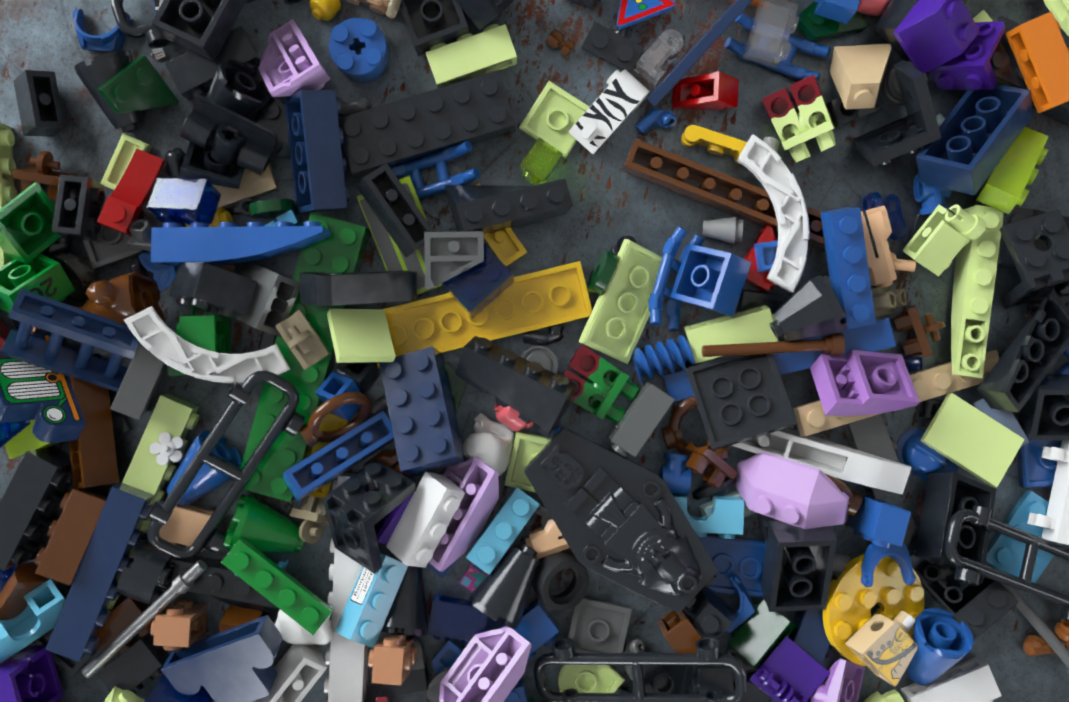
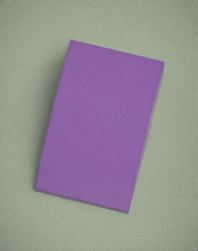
M851 350L847 356L821 354L810 367L825 416L871 415L901 410L920 403L902 354Z

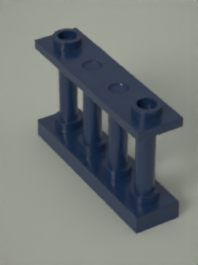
M21 289L8 317L20 321L19 330L11 329L0 354L118 392L128 370L127 367L121 366L123 357L133 359L139 341L125 324H119L114 320ZM33 326L51 332L49 341L31 336ZM67 337L82 342L80 350L76 351L61 346L63 338ZM97 347L112 352L109 361L91 356L93 348Z

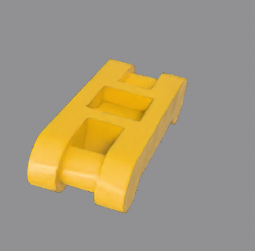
M697 125L688 126L681 136V143L686 147H692L697 144L708 148L707 152L711 154L733 156L734 161L738 164L740 163L737 162V159L747 144L746 141Z

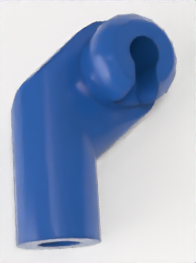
M655 108L650 110L634 127L644 136L652 127L669 129L675 127L677 116L670 110Z

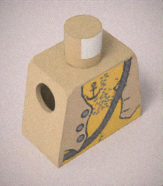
M902 610L894 620L881 614H876L845 645L877 677L896 687L918 649L917 644L907 634L916 621Z

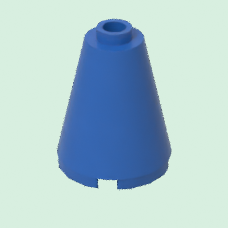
M204 430L194 439L167 486L168 495L211 432L210 430ZM222 436L211 453L241 468L243 461L241 453L235 446L230 449L225 444L228 439ZM204 463L177 505L188 506L233 478Z
M928 608L915 618L916 622L913 625L911 639L917 644L918 649L906 668L907 675L915 683L924 686L932 684L969 654L974 644L973 634L963 621L960 624L952 618L954 614L938 608Z

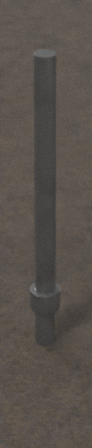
M199 560L186 573H180L172 581V586L82 669L83 675L87 678L94 675L179 594H185L194 585L193 581L207 569V565Z

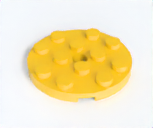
M865 554L845 564L844 567L846 569L837 580L833 579L830 583L827 607L823 609L825 634L830 644L843 657L859 665L866 666L845 643L874 615L881 614L894 620L902 610L915 619L924 610V590L917 573L913 569L916 580L914 584L906 585L898 564L889 556L882 558L876 565L873 574V585L871 587H865L861 583V565ZM877 603L880 608H877V611L871 616V608ZM913 626L907 632L910 638L912 636Z

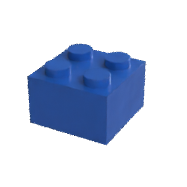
M687 244L670 298L691 306L733 317L751 262L732 253Z

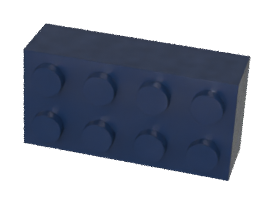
M998 84L995 85L993 90H967L940 125L939 130L942 138L925 145L917 155L916 160L920 182L975 196L1032 118L1031 90Z
M300 90L284 99L296 213L325 212L347 208L350 194L344 180L347 165L341 151L344 137L343 130L339 127L338 122L340 101L336 98L335 90Z
M431 346L397 356L393 362H379L400 471L409 476H416L425 473V471L430 472L466 462L443 354Z

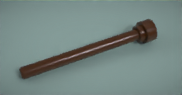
M842 333L828 334V336H824L821 340L702 346L703 357L823 351L824 354H829L830 356H843L845 352V340Z

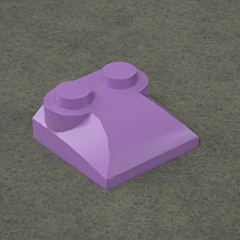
M843 659L836 661L830 667V674L824 680V683L812 694L811 702H858L866 666Z

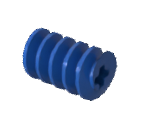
M683 335L677 336V344L672 338H668L666 340V347L661 341L656 342L655 350L650 344L645 345V354L640 348H635L634 357H632L640 383H643V374H646L650 380H654V371L656 370L661 377H664L666 367L674 374L676 364L683 371L686 370V361L695 366L691 347Z

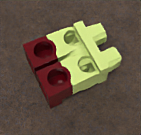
M814 74L789 86L800 111L799 113L786 87L762 98L784 150H789L796 163L811 156L805 142L816 138L821 151L836 145L833 133L835 126Z

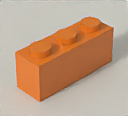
M1052 11L1005 33L1027 88L1031 90V97L1038 113L1069 101V48L1064 42L1060 32V24L1054 18Z

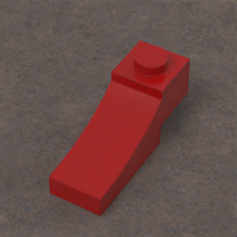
M136 148L120 182L113 193L108 196L97 222L104 227L130 237L129 227L133 221L138 220L141 212L144 213L142 208L151 197L165 165V160Z

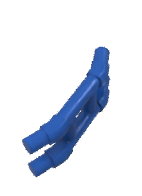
M743 12L735 19V22L744 26L746 30L756 35H761L755 50L731 37L726 40L725 48L744 60L752 61L787 75V77L800 81L814 74L817 81H819L820 73L791 64L797 50L807 55L828 58L831 47L798 38L768 26L764 22L750 17ZM771 39L787 45L781 60L766 55Z
M468 140L429 156L391 167L397 178L410 175L419 200L446 191L445 185H466L481 176L480 171L477 168H473L450 178L446 161L454 160L472 151V144ZM435 165L440 181L424 186L420 170Z
M681 226L676 228L673 235L668 238L664 245L653 292L650 294L648 301L650 324L656 326L662 324L661 311L663 310L662 303L664 297L670 299L666 307V317L668 318V331L671 332L679 331V317L682 304L681 301L670 298L673 288L666 284L670 270L679 271L686 250L685 247L680 261L674 259L683 238L688 232ZM695 234L689 244L701 246L705 239Z

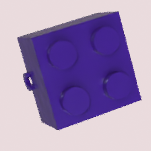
M47 645L26 646L0 664V702H56L64 696L52 653L45 650Z

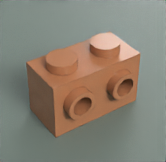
M178 599L175 603L166 607L152 621L151 635H154L153 645L164 646L163 649L179 650L182 647H190L207 631L208 604H195L192 599Z
M389 633V636H385L374 646V649L370 650L368 666L373 668L371 683L403 684L411 673V667L415 665L417 659V647H413V638H406L404 633Z

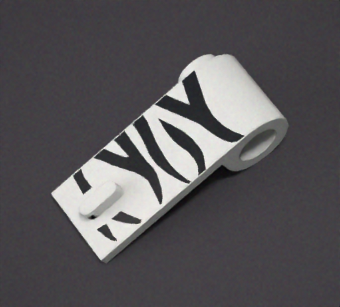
M626 69L622 72L616 70L606 82L609 86L568 131L592 154L602 146L626 117L633 113L650 93Z

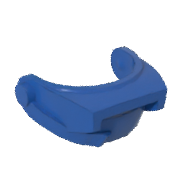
M76 9L73 12L78 41L83 50L113 52L121 49L125 34L121 32L118 25L103 35H89L84 27L83 10ZM125 12L128 22L130 24V15H128V13Z
M903 543L902 547L891 544L890 549L874 544L868 545L861 565V583L865 587L873 585V574L876 565L882 558L887 556L891 557L898 564L904 583L906 585L914 584L916 577L913 573L910 554L905 543Z
M732 575L730 581L740 595V608L736 611L739 615L725 631L727 633H731L755 612L754 604L738 575Z

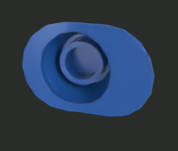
M914 428L906 431L899 438L896 455L900 463L911 466V472L927 482L928 473H957L959 468L957 464L920 441L926 429Z

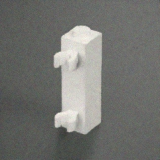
M1062 441L1061 448H1043L1042 458L1058 461L1046 516L1030 513L1027 524L1044 527L1043 539L1069 546V441Z

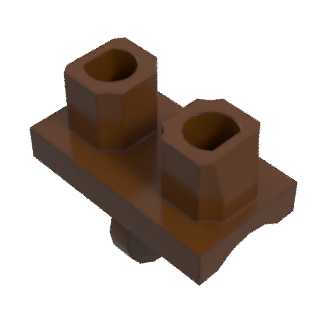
M41 151L38 158L31 157L29 160L30 165H25L22 170L13 169V178L20 179L21 192L34 182L38 183L41 188L42 183L48 184V197L50 199H57L60 174L77 175L58 171L61 168V163L54 161L53 154L48 151Z
M916 305L907 307L908 311L893 317L898 332L914 327L917 336L902 342L906 357L923 354L924 358L931 356L932 352L925 333L930 332L933 342L940 340L941 337L938 329L945 327L944 320L935 322L933 313H928L924 315L927 325L923 326Z
M709 440L706 443L707 446L698 447L689 441L686 449L691 453V456L685 466L690 471L702 476L706 467H708L702 480L707 485L719 489L726 477L735 479L738 472L724 461L730 457V446L712 451Z

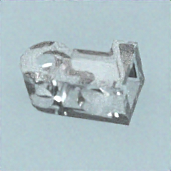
M674 29L665 30L636 62L634 71L654 88L665 74L661 68L667 61L676 58L683 46L684 40L680 32Z

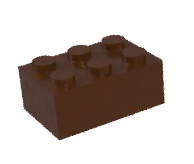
M89 488L72 489L71 493L67 492L60 504V509H63L59 520L55 519L47 534V536L51 537L46 548H41L36 557L35 564L38 565L36 574L67 585L73 583L108 495Z

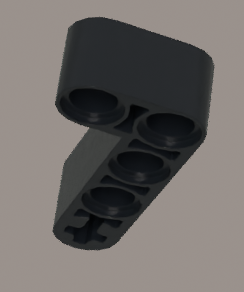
M417 271L300 273L301 303L317 306H335L417 300Z

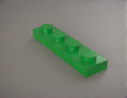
M243 538L238 540L221 562L312 635L316 633L334 610Z

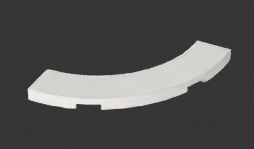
M753 134L739 155L737 162L745 166L761 182L772 201L776 213L778 247L773 266L766 279L786 291L794 293L806 264L808 240L810 238L806 203L793 173H790L781 157L767 143Z
M153 306L124 319L132 334L154 356L168 366L199 379L221 383H243L250 374L257 371L267 370L279 375L290 370L277 344L266 349L243 354L218 353L195 346L181 338L164 323Z

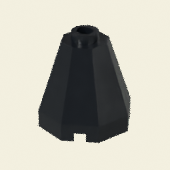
M821 275L805 281L771 315L773 322L769 323L777 339L782 337L784 341H792L834 334L848 328L847 322H840L841 319L845 318V314L834 291L829 285L822 287L820 282L824 281Z

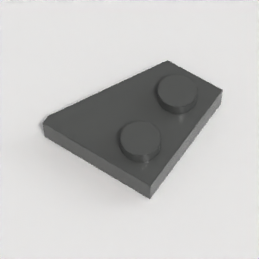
M484 231L424 232L425 289H432L484 262Z

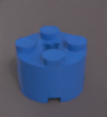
M351 18L341 22L332 29L329 40L330 56L345 77L356 83H370L382 76V73L390 63V49L381 29L372 20ZM362 48V54L357 55L356 52H358V49Z

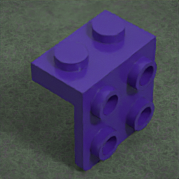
M975 22L980 32L965 52L930 70L937 88L941 90H993L997 79L990 59L1006 29L1004 22Z

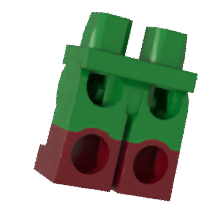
M580 344L567 366L591 381L588 383L565 369L562 375L577 384L570 401L601 419L605 417L618 423L625 410L614 404L618 394H621L632 400L639 388L628 379L629 375Z

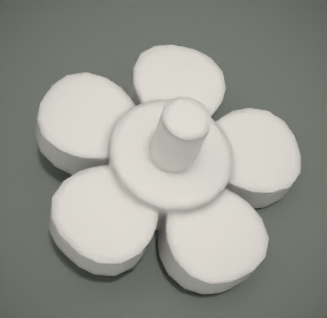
M167 432L161 433L158 436L160 443L154 442L150 445V452L158 455L156 462L159 465L165 466L170 460L179 462L183 457L182 452L176 449L182 448L184 441L180 437L172 439V436Z

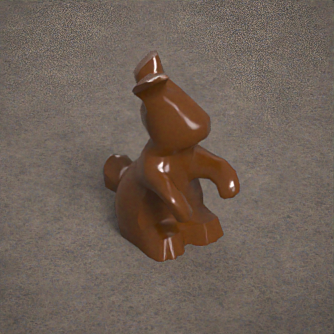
M138 272L124 274L109 281L104 279L92 283L86 291L89 300L83 306L73 305V307L125 325L127 324L124 319L153 306L165 323L163 311L158 306L160 290L157 282L153 278L146 277ZM33 326L31 334L34 335L37 332L46 330Z

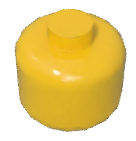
M340 0L309 1L312 15L318 20L331 21L341 10Z

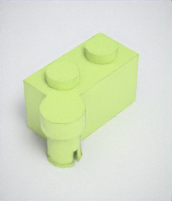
M938 205L902 250L937 276H940L951 265L954 257L970 240L980 237L986 228V222L975 214H969L959 205H953L949 208L956 215Z

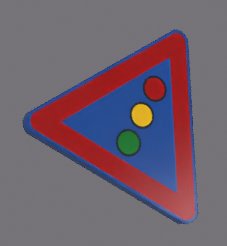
M621 0L616 23L617 28L623 29L673 10L675 2L672 0Z

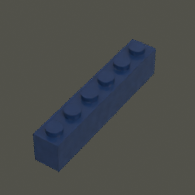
M122 482L111 488L45 650L78 662L87 654L94 652L99 642V637H96L99 627L102 628L110 615V611L107 610L110 600L114 601L118 595L117 585L124 567H128L132 560L128 556L132 547H136L142 537L143 531L140 530L143 520H148V514L153 507V504H151L153 494Z

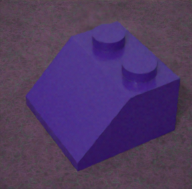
M918 0L893 34L913 66L922 73H926L963 54L980 31L962 0Z

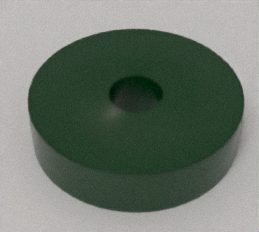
M271 199L249 204L250 217L255 219L276 218L290 210L294 214L296 213L295 200Z
M604 250L601 253L589 277L587 291L598 296L604 292L614 273L618 258L617 254L608 250Z

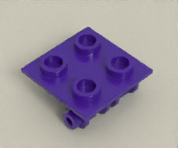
M785 636L749 680L775 702H807L830 672L790 638Z

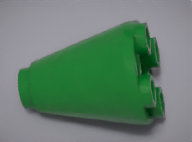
M240 495L222 547L231 550L238 540L243 538L260 552L292 553L295 551L300 553L304 541L299 536L300 525L255 497Z

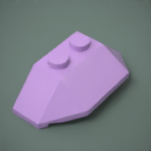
M294 19L269 34L267 40L269 44L263 52L258 69L273 97L291 96L300 90H320L327 81L331 80Z
M765 451L746 460H741L737 464L738 474L736 476L735 488L749 510L802 529L845 523L849 497L844 492H841L836 484L820 469Z
M472 457L466 460V462L449 466L443 474L461 488L465 495L460 502L458 510L453 515L445 534L438 543L432 559L429 561L439 571H444L473 546L499 500L498 471L478 457Z
M507 626L474 635L440 682L439 702H504L525 672L532 644L513 628Z

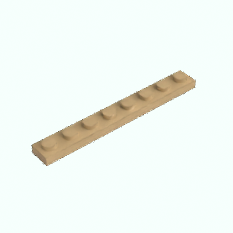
M997 350L986 351L983 378L952 375V362L909 374L919 401H925L981 384L998 362L999 355ZM820 400L793 408L800 436L812 435L878 415L825 416Z

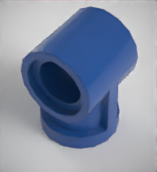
M917 174L913 182V192L916 201L922 203V209L919 210L920 215H931L938 205L949 211V206H946L945 200L950 198L952 190L920 182L919 174Z
M663 452V458H666L665 465L661 466L659 477L666 483L672 494L688 496L691 485V471L685 465L691 455Z

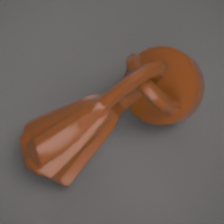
M1062 619L1061 622L1056 624L1054 633L1062 644L1069 649V621ZM1029 635L1024 638L1023 650L1027 655L1056 654L1043 638L1035 635Z

